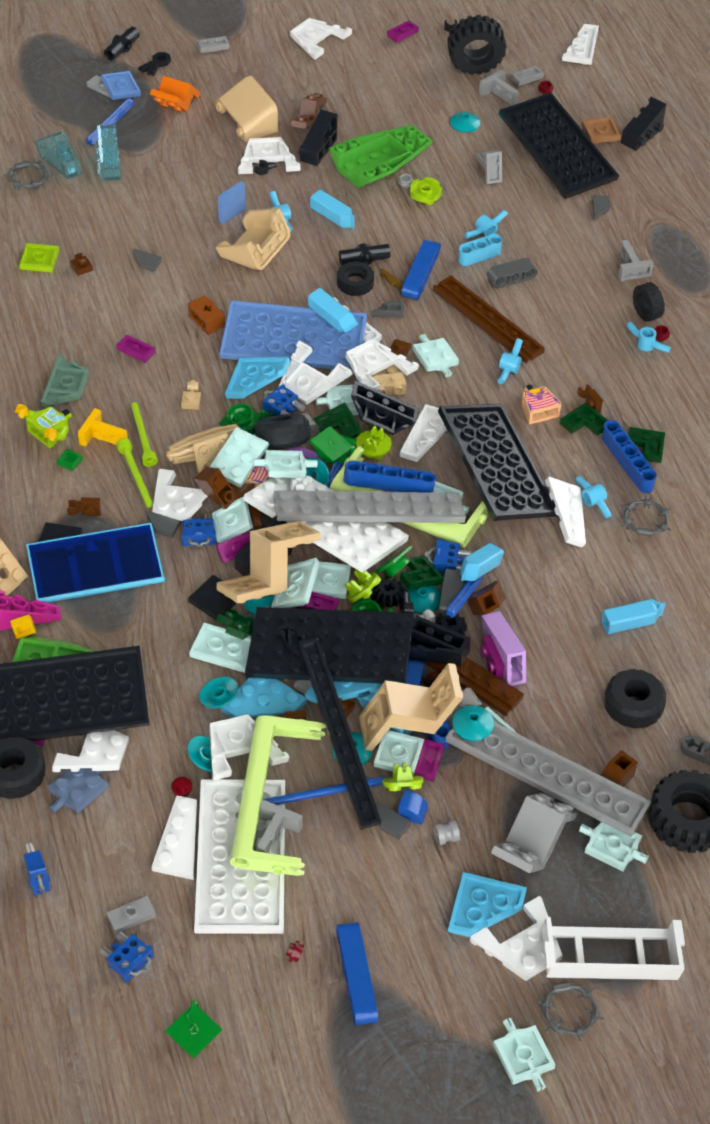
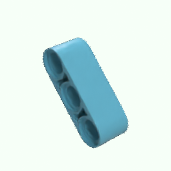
M491 234L460 245L459 264L469 266L500 255L502 237L498 234Z

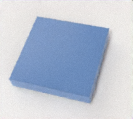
M130 71L101 75V80L112 100L141 96V91Z
M241 181L218 196V217L221 224L226 223L246 209L245 183Z

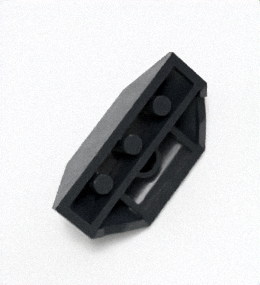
M356 380L354 381L351 398L362 422L376 426L378 429L383 428L384 432L391 435L416 423L417 407Z

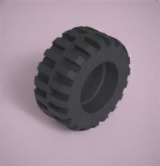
M471 15L467 16L466 19H461L450 30L447 38L450 60L457 69H461L464 73L468 72L472 75L477 73L479 75L482 72H490V69H495L498 66L497 64L502 62L506 54L507 48L503 29L495 19H490L489 16L484 15L482 17L481 15H476L472 17ZM475 40H485L488 42L486 46L480 49L471 50L465 48L467 44Z
M680 770L679 773L672 772L668 777H663L654 789L649 807L648 817L651 822L650 826L654 832L657 831L656 836L661 841L665 840L667 846H674L681 852L683 850H688V853H696V850L705 852L710 848V774L705 772L701 774L698 773V770H692V772ZM681 802L696 804L704 809L708 818L703 820L684 818L675 811L673 805Z

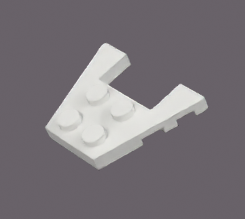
M308 18L290 31V37L316 60L324 54V49L316 44L330 34L344 40L352 34V29L348 27L342 29L340 25L336 24L329 26L326 25L327 22Z
M281 137L250 138L244 157L241 159V165L238 167V174H253L252 163H259V160L276 163L284 161L286 172L300 171L299 162H296L295 156L289 152L288 146Z
M373 339L347 351L345 355L358 381L376 390H379L380 384L372 375L395 365L407 376L418 370L419 367L418 363L407 361L405 356L392 353L390 348Z
M299 340L296 345L297 349L291 356V363L286 374L283 375L279 386L284 384L286 388L298 395L299 401L308 405L353 373L351 369L338 363L332 372L326 376L303 363L313 350L310 346Z
M159 469L152 512L181 521L189 520L202 506V502L208 496L203 493L201 488L172 486L171 484L176 477L174 470Z
M248 714L210 723L209 736L213 781L231 776L232 770L226 758L250 753L255 721ZM273 740L269 759L270 765L274 766L288 762L289 755L286 752H282L278 748V744Z
M115 730L87 734L80 756L76 757L57 753L52 772H60L61 769H71V772H77L80 768H92V771L119 770L129 737Z
M540 896L526 903L523 907V910L533 921L534 925L505 942L499 944L487 927L470 936V942L473 945L483 948L486 954L491 957L494 956L503 962V966L525 981L546 969L544 940L541 928L548 914ZM553 938L555 960L557 963L562 960L563 955L557 939Z

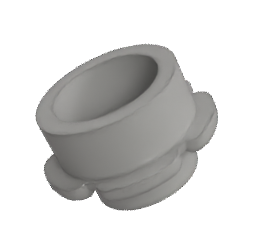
M402 174L398 184L403 188H409L414 180L410 174Z

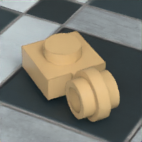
M195 380L188 381L187 391H183L182 409H200L201 392H198L199 382Z

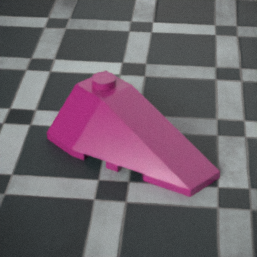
M0 590V631L12 629L10 621L26 615L32 617L34 625L61 620L60 609L57 605L39 600L26 601L22 599L23 596L4 595L5 591Z

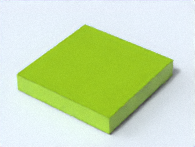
M26 243L19 268L21 270L53 273L60 251L59 246Z

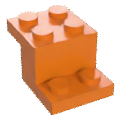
M163 76L159 89H151L150 92L154 101L158 102L160 106L165 108L170 106L178 112H182V110L188 112L193 97L199 99L201 94L191 84Z

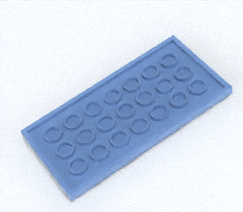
M231 301L220 350V358L239 360V358L289 357L291 363V356L295 353L296 345L300 340L313 350L303 363L312 368L334 369L340 363L353 371L345 355L347 351L363 344L367 313L351 312L359 324L345 333L344 331L339 332L311 308Z

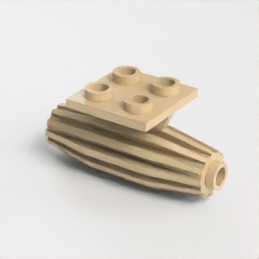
M237 424L214 427L187 436L167 448L168 451L165 452L167 460L169 462L172 461L173 464L196 461L199 474L206 466L210 467L235 428L239 427Z

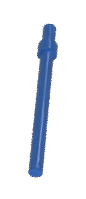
M384 776L370 779L366 777L369 787L382 785V780L385 779ZM344 783L263 800L280 805L347 792V788Z

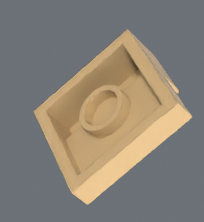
M395 365L372 375L380 384L378 391L390 396L406 394L407 383L404 374Z

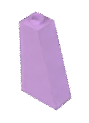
M500 611L482 615L484 637L491 635L504 663V681L511 686L526 683L525 648Z

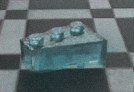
M116 124L98 125V145H95L98 175H101L102 181L121 180Z
M65 130L35 141L39 155L67 179L82 174L78 158Z

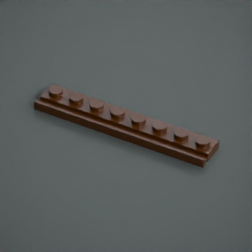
M452 275L440 281L437 286L433 285L435 293L510 352H512L517 338L523 340L518 353L523 362L528 363L530 359L533 360L544 353L545 347Z
M467 657L462 666L456 665L460 687L464 690L467 687L471 688L478 699L504 716H507L524 697V693ZM421 661L425 662L427 666H429L435 671H439L440 673L447 665L442 663Z

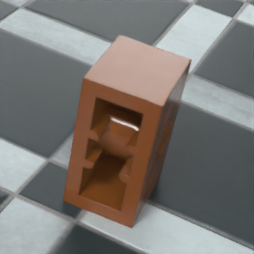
M205 295L188 303V316L207 335L225 327L224 312L218 309L214 302Z

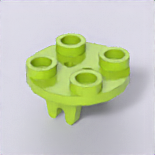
M373 426L372 430L362 432L356 439V448L362 446L364 449L361 455L374 458L375 460H382L392 447L391 438L384 433L383 428L377 430L376 426Z
M357 569L354 571L358 578L357 583L354 580H351L350 583H345V587L349 591L347 599L352 604L361 597L366 599L372 594L371 589L381 582V578L377 573L369 574L366 570L362 573Z
M404 762L402 767L394 763L392 777L382 780V785L388 788L389 791H400L401 787L409 786V789L422 788V783H424L423 777L412 776L410 766Z

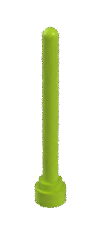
M132 402L131 409L144 451L142 461L146 467L156 465L158 461L157 456L150 449L138 404Z
M127 438L120 439L116 443L119 453L125 456L146 507L151 508L153 502L132 456V444Z

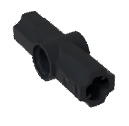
M131 26L121 36L115 35L112 44L104 50V55L107 59L112 61L123 51L129 52L132 43L140 37L139 31Z
M362 243L355 249L339 251L341 265L354 261L369 265L373 260L390 258L389 244L369 246L366 243Z

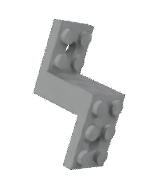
M545 792L543 794L526 796L505 843L494 845L491 854L528 873L542 870L550 858L565 823L574 821L578 812L573 810L574 807L564 802L554 801L555 798Z

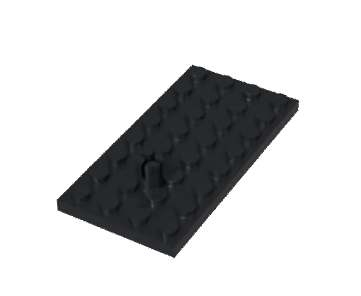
M551 92L499 110L498 115L565 199L618 180V173Z
M503 404L439 407L438 413L493 521L557 516L554 510L556 507L555 502L551 500L549 491Z
M257 607L245 668V677L310 680L298 647V642L318 637L333 682L383 684L386 680L406 684L415 619L414 613Z
M140 646L0 664V739L23 737L31 741H40L150 725Z

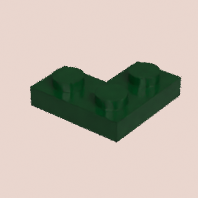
M345 402L313 418L319 427L320 433L330 426L333 429L339 428L342 435L352 439L362 433L361 428Z
M584 403L562 417L560 425L572 434L586 426L598 436L603 432L604 423L608 420L587 403Z
M629 427L628 436L636 446L645 447V459L661 463L665 432Z
M424 555L409 558L410 561L407 563V566L412 571L402 572L400 575V580L408 590L442 584L443 581L442 575Z
M227 609L218 614L217 621L227 625L225 633L241 640L252 635L254 618L241 616L232 609Z

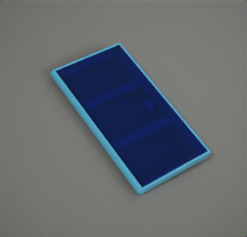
M152 523L26 544L36 600L46 603L165 582Z

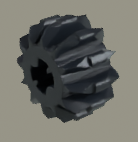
M386 577L385 580L381 579V582L373 587L372 597L378 605L382 606V609L385 607L392 608V606L398 608L400 602L403 601L405 589L401 581L396 582L395 577L392 580Z
M443 612L441 617L437 616L435 623L463 635L466 634L467 623H465L464 617H460L459 613L451 618L450 615H446Z

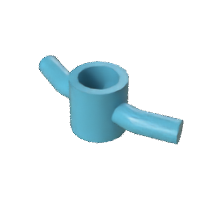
M270 192L269 194L274 206L271 208L281 209L291 232L293 228L288 222L291 219V211L288 204L280 205L276 192Z
M503 209L493 219H490L487 215H482L475 223L477 229L466 232L465 238L469 239L481 233L484 236L495 234L498 230L497 223L508 213Z
M632 322L627 324L632 334L638 337L637 346L640 350L651 351L655 348L666 353L670 352V346L655 341L657 333L653 328L644 327L638 330Z
M516 339L511 354L503 353L499 364V369L503 370L497 380L499 384H504L510 372L515 374L518 372L522 360L518 353L523 340Z
M581 476L576 477L575 482L584 488L581 496L585 505L591 507L597 504L605 519L610 518L612 514L604 502L607 499V493L603 485L599 483L591 486Z

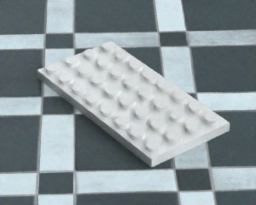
M201 780L195 933L284 934V874L276 875L271 872L240 869L232 866L230 863L245 780ZM266 780L263 799L285 795V780ZM285 804L278 805L280 807L285 808ZM260 816L255 843L259 836H263L267 823ZM285 828L280 832L269 852L270 854L284 856Z

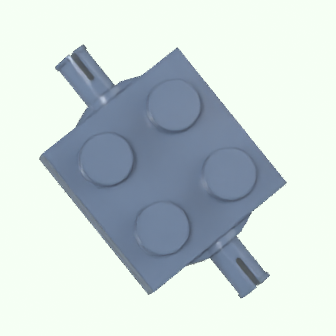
M80 768L77 772H71V769L66 770L48 785L49 792L57 798L49 806L50 811L56 813L62 806L71 808L77 814L108 788V783L99 776L103 771H92L91 768Z

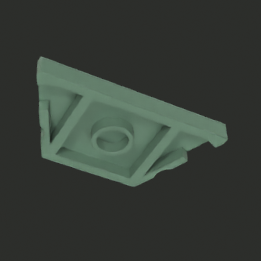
M59 354L41 399V406L45 407L81 400L89 378V370L79 366L74 361L69 362L65 360L64 356Z

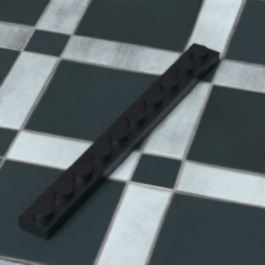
M316 637L298 642V647L360 830L380 825L381 819L319 639Z

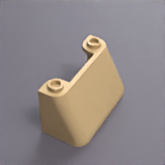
M253 76L243 78L217 99L215 103L217 111L223 114L227 110L237 123L238 128H236L238 137H241L244 142H248L250 138H260L278 132L277 106Z
M280 208L249 210L243 218V225L246 231L235 244L230 245L227 241H222L217 245L216 249L220 257L253 270H263L290 238V229Z

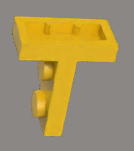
M94 408L78 431L79 445L86 447L92 437L116 445L120 439H128L127 430L103 423L101 410Z

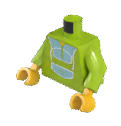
M17 405L15 413H19L18 416L20 418H26L27 431L48 448H52L58 441H65L69 432L68 420L72 418V414L68 409L60 413L53 407L32 411L28 410L25 405Z

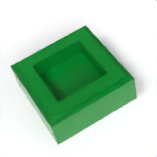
M67 449L58 458L57 465L73 472L82 462L83 456Z

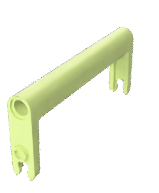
M358 446L350 458H346L344 466L331 483V490L383 492L377 489L350 486L343 481L345 464L348 461L363 462L361 454L364 452L362 446ZM482 500L466 524L401 523L444 541L459 543V547L464 549L479 526L485 523L488 510Z
M258 716L256 718L230 858L232 866L240 869L271 872L276 875H304V871L301 868L305 864L301 863V858L254 851L273 737L283 736L321 740V737L325 736V732L321 731L323 728H326L325 724L304 719Z

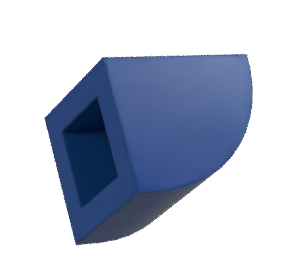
M404 790L398 814L409 819L411 822L422 825L428 810L427 802L420 795Z

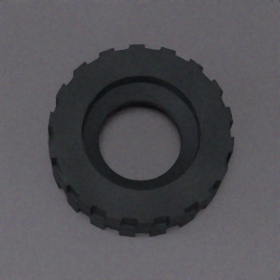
M354 261L343 264L337 271L338 288L346 295H365L373 289L374 271L368 264ZM351 276H359L364 278V280L355 282L350 281L347 278Z
M647 282L634 288L633 304L638 316L645 322L661 318L665 311V303L658 286L652 282Z

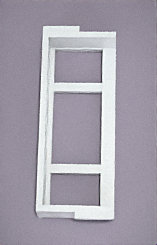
M546 917L541 928L544 940L547 978L678 980L684 971L681 946L685 945L681 920H672L668 929L552 926L551 917ZM553 938H574L577 963H556ZM582 938L635 939L638 964L585 963ZM642 939L667 940L670 965L646 964Z

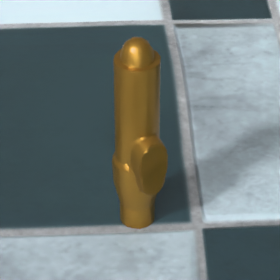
M380 269V274L387 279L389 284L395 285L400 289L403 288L404 284L397 277L393 276L386 269Z

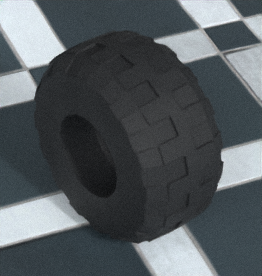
M303 414L271 416L257 422L255 435L269 443L267 449L288 448L308 442L310 425L308 419Z
M629 669L621 671L613 676L607 685L604 699L605 708L611 718L619 724L630 728H645L653 725L661 718L666 705V690L656 676L644 670ZM631 696H633V697H638V698H640V699H642V700H641V701H636V700L630 699L629 697H631Z
M23 737L0 739V797L8 799L21 798L34 792L41 785L45 776V761L41 749L33 741ZM11 765H21L16 770H5V768Z

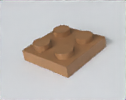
M612 116L582 120V127L593 144L621 140V134Z

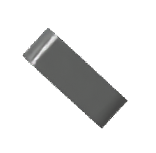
M523 258L493 266L487 271V276L495 288H502L531 280L537 275L538 271L529 258Z
M446 569L439 615L446 612L447 606L463 587L464 581H461L460 570Z

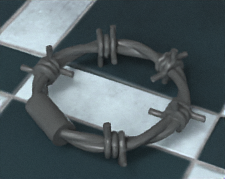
M23 161L14 164L12 170L9 168V171L4 176L9 177L14 185V189L18 188L20 190V187L36 188L38 190L39 185L44 180H47L49 176H52V174L46 171L42 161L37 163ZM34 165L36 170L39 171L41 169L44 171L43 175L39 176L43 177V179L38 182L32 180L30 181L31 184L22 185L20 180L12 179L13 175L17 174L13 171Z
M645 496V500L630 501L626 506L621 505L625 507L624 524L621 526H626L627 529L630 528L637 532V535L652 537V534L664 532L666 529L671 531L668 528V510L671 509L652 502L651 497L647 499V496ZM638 504H644V508L648 506V509L650 505H654L660 510L661 514H658V516L662 515L665 517V522L660 526L656 524L659 528L654 531L653 529L641 527L637 529L631 522L634 518L629 519L627 514L632 509L636 511L637 509L634 506Z
M566 982L552 986V990L544 999H537V1001L541 1002L543 1014L550 1025L546 1031L551 1028L555 1033L557 1031L562 1034L576 1035L579 1041H581L580 1036H583L598 1019L604 1020V1018L599 1017L598 1006L591 994L594 988L590 990ZM574 989L581 993L578 998L582 996L591 1001L592 1011L586 1010V1012L591 1013V1020L585 1027H581L578 1022V1027L575 1030H567L559 1026L563 1022L562 1020L557 1023L549 1017L548 1008L554 1009V1006H550V998L553 994L557 995Z

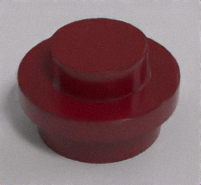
M547 80L541 81L538 86L539 92L542 94L552 92V83Z
M659 325L654 329L657 333V340L665 341L669 338L670 332L666 326Z
M186 777L176 778L171 784L172 792L176 796H188L192 791L191 780Z
M296 940L295 944L290 943L286 955L289 956V962L299 961L304 949V945L300 944V941Z

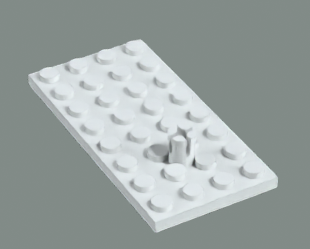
M306 475V478L297 477L295 479L272 477L244 494L243 501L273 518L276 515L273 498L274 491L333 490ZM301 521L321 532V540L313 541L314 544L362 573L406 543L409 535L387 522Z

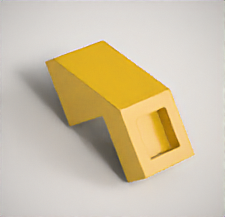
M30 615L10 621L17 639L37 632Z

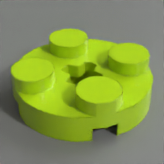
M424 177V180L420 181L418 178L410 185V198L423 202L426 205L434 204V201H437L442 195V187H440L439 181L433 178Z

